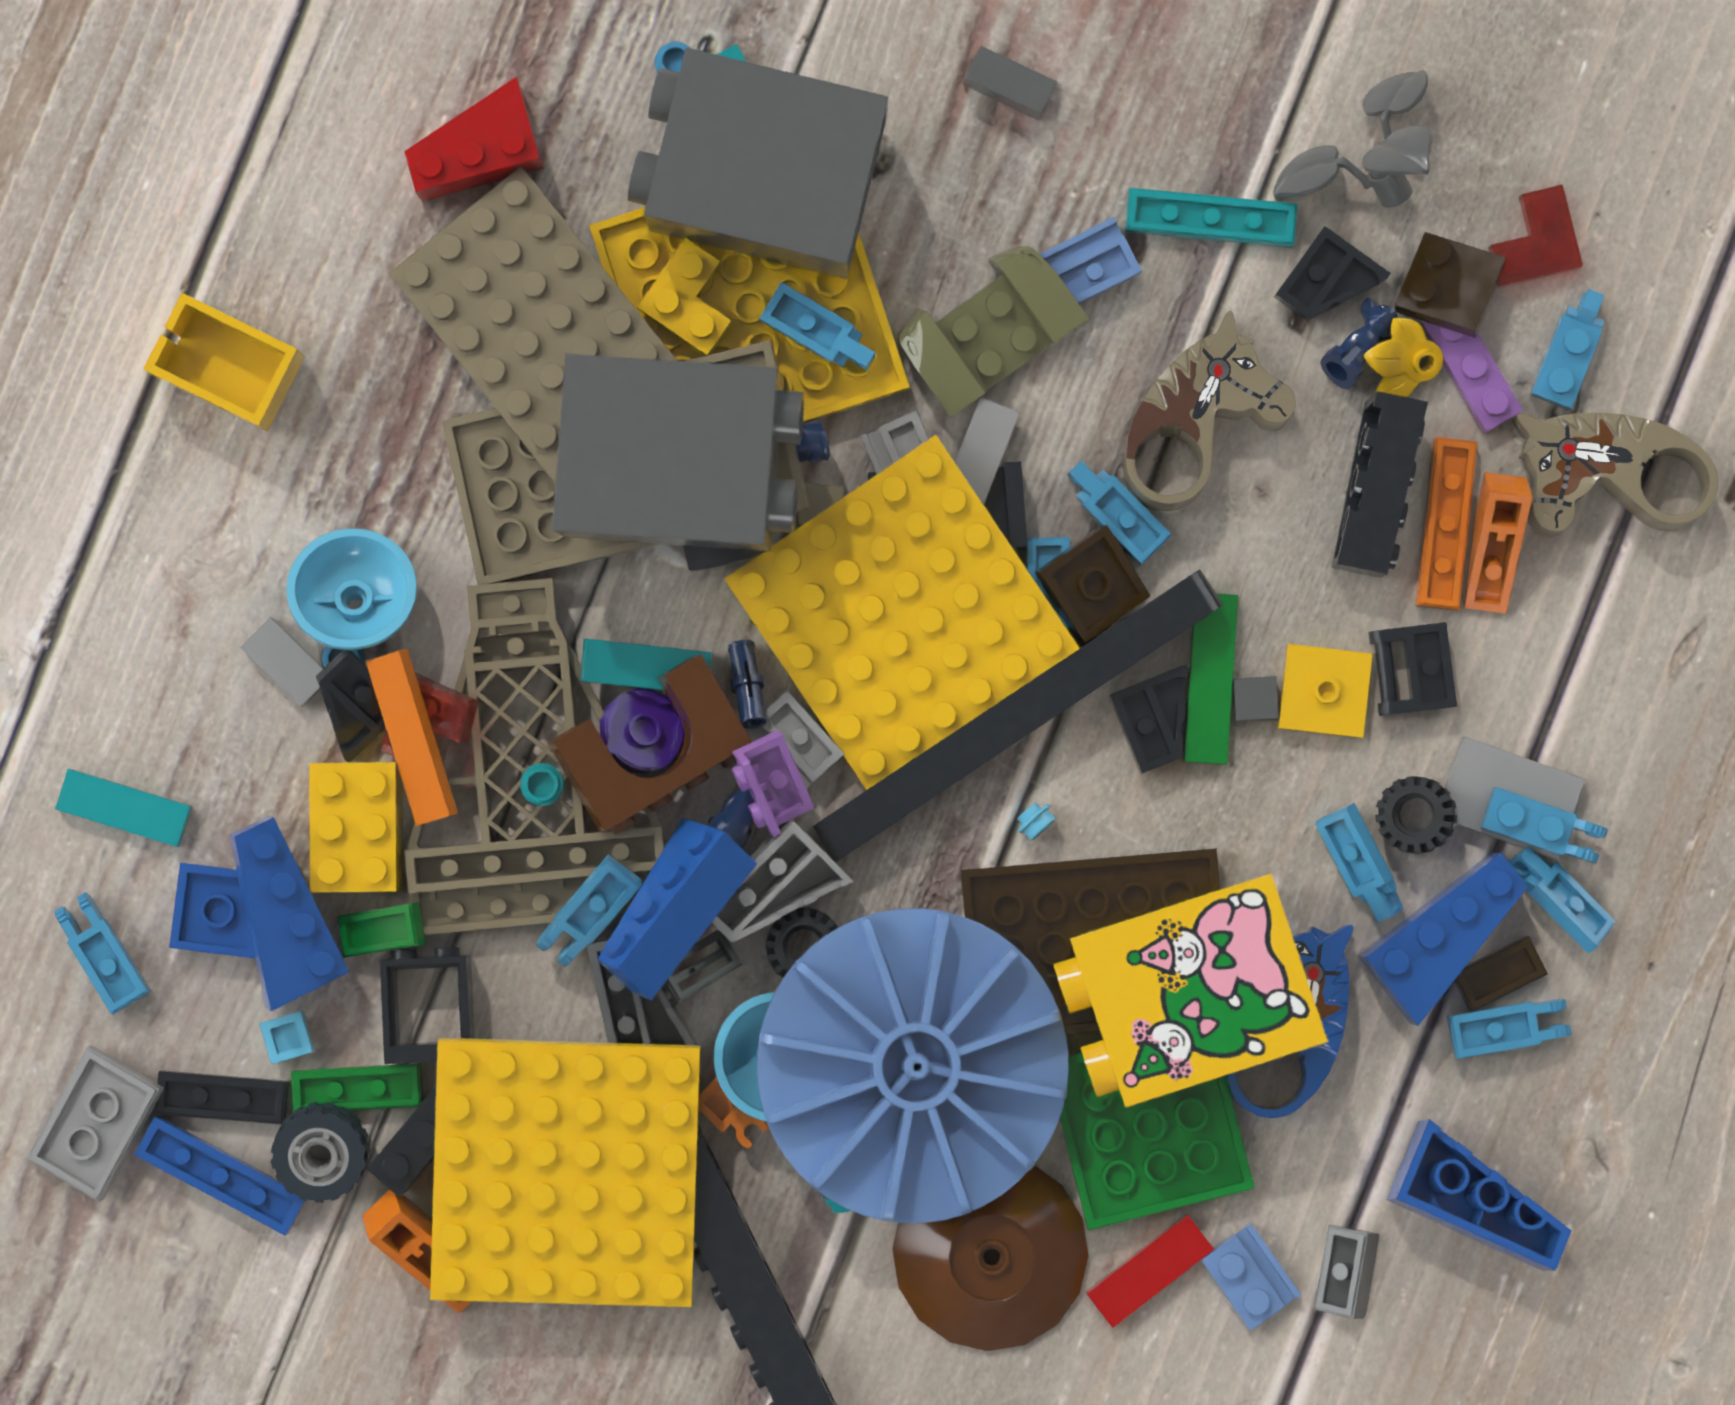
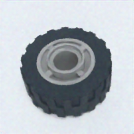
M312 1102L309 1103V1106H301L295 1109L294 1113L291 1116L288 1115L283 1121L271 1148V1153H273L271 1165L272 1169L275 1168L277 1173L275 1177L278 1182H282L286 1187L285 1190L291 1195L294 1193L299 1196V1199L307 1201V1199L314 1200L315 1203H323L324 1200L330 1199L334 1201L339 1199L340 1195L348 1194L353 1190L356 1182L360 1181L370 1152V1143H367L368 1134L366 1128L363 1129L361 1126V1120L356 1115L353 1116L349 1113V1109L343 1106H335L331 1102H326L325 1104ZM313 1145H323L329 1149L331 1157L318 1159L313 1156L310 1147Z

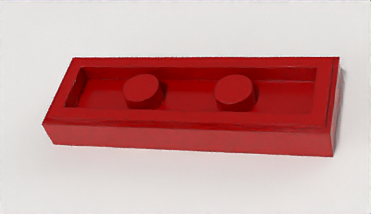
M1185 1214L1087 1290L1086 1294L1111 1327L1114 1328L1207 1256L1214 1248L1189 1215Z

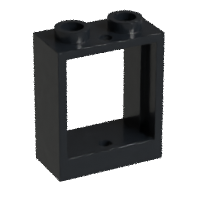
M460 947L434 948V957H417V949L392 950L391 959L380 960L384 1064L437 1061L438 1042L400 1044L397 970L458 967L461 1038L475 1039L471 955H460Z

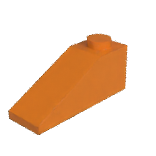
M1484 472L1475 514L1464 608L1507 613L1532 502V494L1526 477Z
M389 1189L362 1215L368 1239L430 1290L432 1220L404 1195L399 1197ZM442 1300L458 1314L472 1302Z

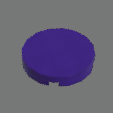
M636 688L620 694L606 706L600 719V736L620 767L632 773L649 774L663 769L678 756L684 743V729L681 719L673 709L674 706L668 697L655 690Z

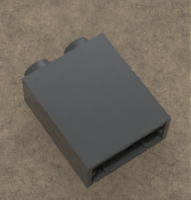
M686 47L680 72L660 68L657 73L648 117L649 119L667 124L659 155L644 151L638 152L630 178L628 201L646 205L644 216L651 232L685 239L686 237L692 242L847 279L888 116V96Z
M565 354L552 530L567 538L771 551L773 531L794 532L798 482L794 479L777 478L779 444H801L804 420V393L783 391L784 378L777 367Z

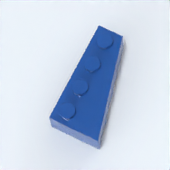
M683 817L614 933L607 941L597 961L630 991L652 1000L757 863L724 831Z
M1491 853L1359 954L1358 957L1406 1020L1412 1025L1419 1026L1528 886L1502 853Z
M1430 1119L1418 1121L1386 1200L1542 1271H1556L1572 1230L1530 1197L1523 1195L1498 1172L1486 1166L1472 1155L1473 1153L1465 1146L1449 1137Z

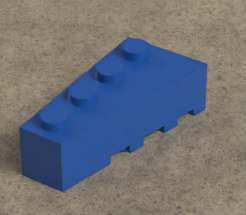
M267 816L230 834L247 923L255 952L256 966L263 990L265 1008L273 1011L349 973L275 818Z

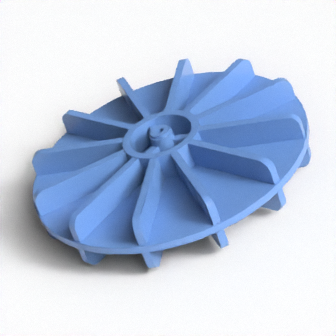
M923 908L881 911L846 923L822 937L793 964L782 979L770 1001L759 1036L757 1082L760 1101L771 1133L784 1156L812 1187L828 1199L846 1209L883 1221L927 1223L946 1220L970 1213L1001 1196L1032 1169L1037 1159L1045 1150L1061 1116L1068 1091L1069 1064L1066 1033L1060 1011L1042 976L1032 963L1000 934L976 921L945 911Z

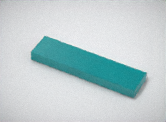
M1129 188L1125 232L1293 248L1298 204Z

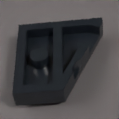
M1324 226L1277 291L1274 298L1306 321H1310L1385 282L1391 273Z
M343 650L316 675V679L343 758L350 763L386 729L367 665L351 650Z
M1186 664L1108 695L1140 774L1182 758L1183 722L1185 721L1186 678H1188Z

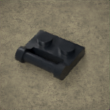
M1446 622L1368 632L1370 645H1374L1381 695V703L1377 704L1379 716L1457 707ZM1403 641L1410 693L1409 700L1398 701L1391 642Z

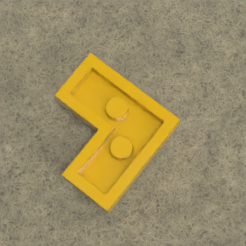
M685 237L641 300L637 309L703 355H710L732 324V321L698 297L720 267L721 261Z

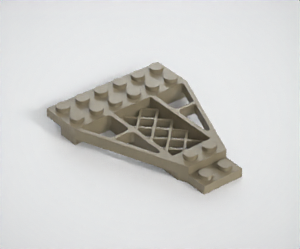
M553 578L467 586L471 630L464 650L465 656L439 739L438 749L444 763L462 700L465 696H468L475 773L470 777L448 779L450 786L476 785L481 841L477 844L423 849L420 847V840L425 824L416 826L414 823L407 850L405 851L408 894L411 893V903L419 902L424 935L551 923L555 915L607 855H610L641 878L643 884L665 848L664 826L656 811L650 812L648 807L644 809L651 822L649 827L625 829L617 834H614L612 831L593 833L587 829L585 806L571 784L573 808L563 799L559 798L557 800L561 806L570 812V815L554 832L536 817L544 806H537L531 813L513 798L521 788V779L509 793L505 792L490 779L505 759L520 772L524 773L526 771L522 765L509 755L524 736L543 750L532 765L542 763L548 755L559 763L549 745L546 747L528 731L544 712L563 727L555 737L576 726L577 717L574 687L576 685L582 686L599 721L604 713V709L591 684L580 682L581 664L558 622ZM560 666L562 681L546 667ZM533 668L520 685L503 672ZM540 670L558 684V687L543 704L525 690ZM490 672L485 680L479 684V673ZM497 674L516 688L501 708L482 694ZM562 690L566 723L548 709ZM521 693L539 707L538 711L524 727L505 713ZM481 700L497 712L484 728ZM501 717L520 731L504 751L486 736ZM485 743L500 754L488 771ZM627 771L628 773L637 776L636 773ZM564 773L562 777L565 782L568 779V777ZM489 785L504 797L492 813ZM509 802L528 817L513 836L494 822V819ZM575 819L576 834L560 836L570 822ZM532 821L551 836L517 840ZM493 828L508 841L494 842ZM638 891L615 917L624 916Z

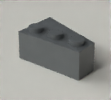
M608 940L586 945L608 1043L698 1046L676 1007H672L668 1001L670 997L666 991L663 992L660 988L652 1000L630 991L597 961Z

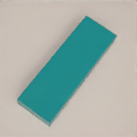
M584 639L580 682L664 690L657 679L658 676L690 657L699 654L702 655L710 669L712 652Z
M67 769L55 809L180 847L193 806L77 770Z

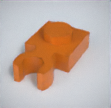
M717 1077L699 1094L698 1110L722 1133L731 1124L736 1129L737 1140L744 1147L750 1148L753 1145L752 1141L745 1135L744 1130L746 1126L755 1124L763 1132L768 1130L769 1127L766 1121L753 1118L733 1105L722 1091Z

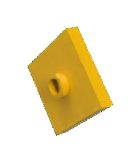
M1286 644L1277 729L1363 738L1373 653Z

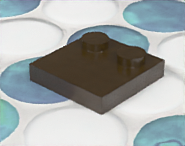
M1425 232L1396 300V313L1476 338L1505 267L1506 257Z
M1100 525L1035 571V574L1078 643H1086L1151 596L1107 525Z

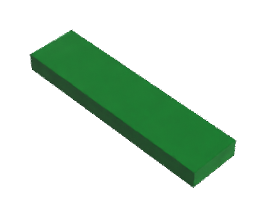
M1217 593L1224 605L1192 625L1183 762L1227 765L1238 595Z

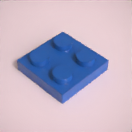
M180 863L169 948L255 958L236 869Z

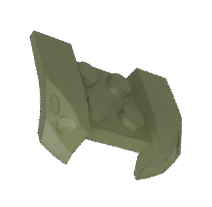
M1019 246L988 258L993 267L1000 273L998 278L937 322L933 321L927 311L919 308L899 333L900 344L951 418L1048 346L1056 343L1089 319L1055 270L1031 247Z

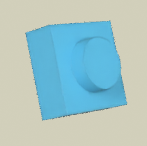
M303 1010L259 1023L271 1065L315 1052Z

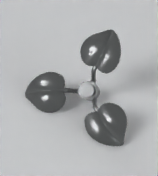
M1420 70L1392 76L1375 85L1366 94L1362 104L1363 110L1368 116L1381 115L1380 122L1385 141L1379 142L1377 146L1370 149L1362 159V165L1369 172L1368 175H1365L1348 159L1344 157L1338 158L1339 151L1336 146L1325 145L1315 147L1296 156L1283 169L1273 190L1275 200L1282 196L1296 197L1320 191L1337 177L1339 168H1345L1361 181L1364 189L1373 187L1383 207L1391 208L1404 203L1413 191L1405 175L1429 174L1432 135L1429 129L1423 125L1408 126L1391 133L1389 119L1391 114L1406 113L1420 102L1428 86L1426 71Z

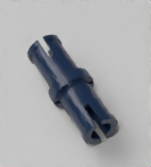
M738 640L728 645L733 672L730 686L732 693L736 694L742 726L745 729H754L767 723L761 690L765 687L762 675L758 674L754 642L751 640Z

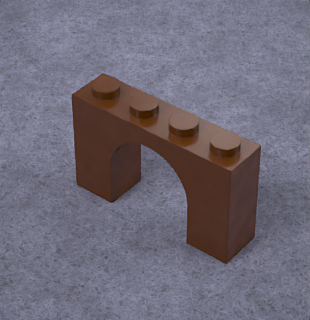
M701 654L690 657L657 677L677 711L684 729L682 751L676 762L664 773L652 778H642L622 769L610 754L591 719L582 721L547 742L599 831L606 832L611 829L614 834L625 830L636 822L634 814L646 807L649 808L650 812H653L673 800L670 795L671 792L683 785L687 790H690L710 778L706 771L721 763L723 768H727L736 763L732 751L752 742Z

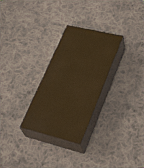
M1524 936L1466 965L1454 982L1468 1010L1473 1012L1548 975L1530 937Z

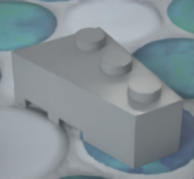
M793 819L779 825L781 834L772 837L770 834L749 855L757 865L712 921V924L731 943L781 919L780 917L803 905L807 906L817 901V898L839 887H844L854 882Z

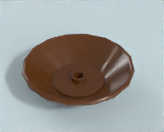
M1035 1165L1001 1196L970 1213L927 1223L898 1222L892 1247L898 1287L918 1320L950 1343L984 1351L1026 1345L1058 1325L1080 1294L1089 1256L1082 1216L1062 1184ZM991 1248L998 1250L1000 1253L998 1261L987 1263L983 1258L986 1250Z

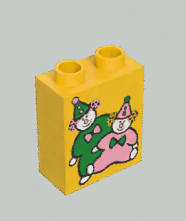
M1271 873L1071 938L1076 957L1053 964L1069 1013L1093 1007L1103 1037L1101 1041L1081 1047L1096 1096L1099 1097L1120 1090L1125 1107L1328 1042Z

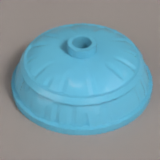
M350 528L327 533L308 544L299 553L291 566L286 592L293 618L309 637L335 649L359 650L370 648L386 641L404 626L415 605L417 584L415 572L409 558L395 542L384 535L370 530ZM353 599L363 602L362 606L358 609H350L347 604Z
M775 992L755 996L733 1010L722 1024L714 1047V1069L722 1091L739 1110L762 1121H766L760 1101L757 1082V1051L764 1016Z

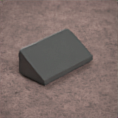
M983 46L980 47L963 81L964 86L1037 120H1040L1057 84V81Z
M1328 1225L1314 1306L1315 1310L1352 1319L1365 1317L1379 1241L1378 1233Z

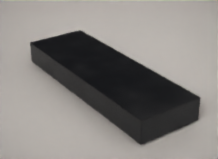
M165 1070L158 1072L157 1084L164 1087V1090L156 1102L155 1114L282 1124L286 1118L288 1080Z

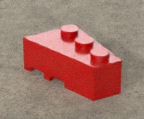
M517 77L404 151L415 192L422 202L504 180L519 167H522L526 173L544 169L523 91Z

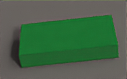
M419 902L337 916L344 958L425 945Z

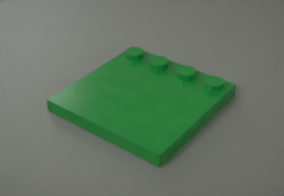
M1083 1053L1068 1056V1091L1059 1120L1087 1230L1255 1188L1226 1075L1125 1107L1120 1090L1099 1097L1096 1096Z

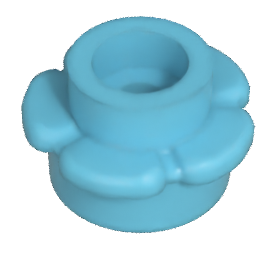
M1035 802L1017 818L1022 824L1018 828V832L1020 834L1024 833L1030 841L1038 837L1056 820L1055 816L1048 810L1051 805L1046 804L1041 808Z

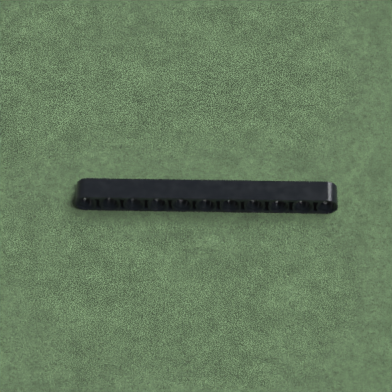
M1199 569L812 826L835 862L839 861L1224 605Z

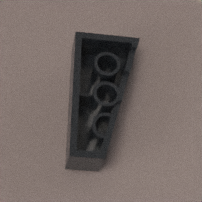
M1377 391L1364 403L1331 568L1379 578L1387 575L1389 569H1395L1400 551V545L1395 544L1398 528L1404 527L1407 517L1408 503H1405L1408 486H1412L1417 463L1414 460L1417 447L1420 445L1423 437L1427 401Z

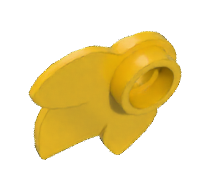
M1393 318L1391 323L1392 339L1381 342L1364 353V359L1375 372L1383 377L1377 386L1376 392L1408 397L1419 382L1429 381L1439 373L1443 365V353L1436 343L1426 339L1424 330L1419 323L1409 318ZM1428 355L1426 365L1420 368L1419 362L1421 358Z

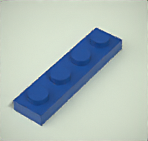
M160 1116L153 1118L134 1154L140 1159L285 1236L291 1230L306 1202L299 1199V1196L294 1193L291 1195L285 1190L286 1187L283 1183H279L276 1178Z

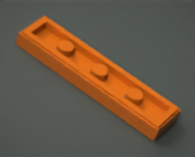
M1441 437L1433 438L1415 606L1453 611L1460 609L1478 442Z
M408 648L366 661L416 826L458 814Z

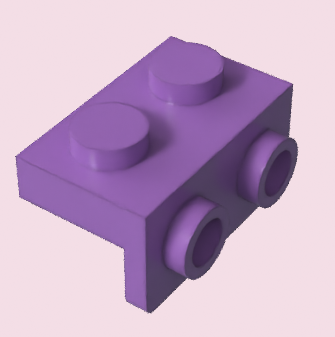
M780 730L732 751L738 765L731 768L741 791L743 792L748 789L754 803L748 805V808L758 829L765 826L772 837L781 834L779 825L814 809Z

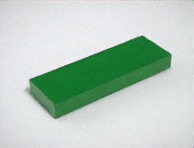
M421 1063L291 1071L293 1113L295 1109L301 1106H309V1103L318 1102V1104L331 1102L335 1106H343L349 1109V1111L419 1107L423 1102Z

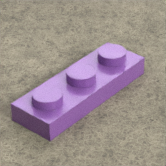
M1427 322L1420 324L1427 338L1440 347L1443 353V365L1483 433L1490 431L1523 411L1478 333L1476 338Z

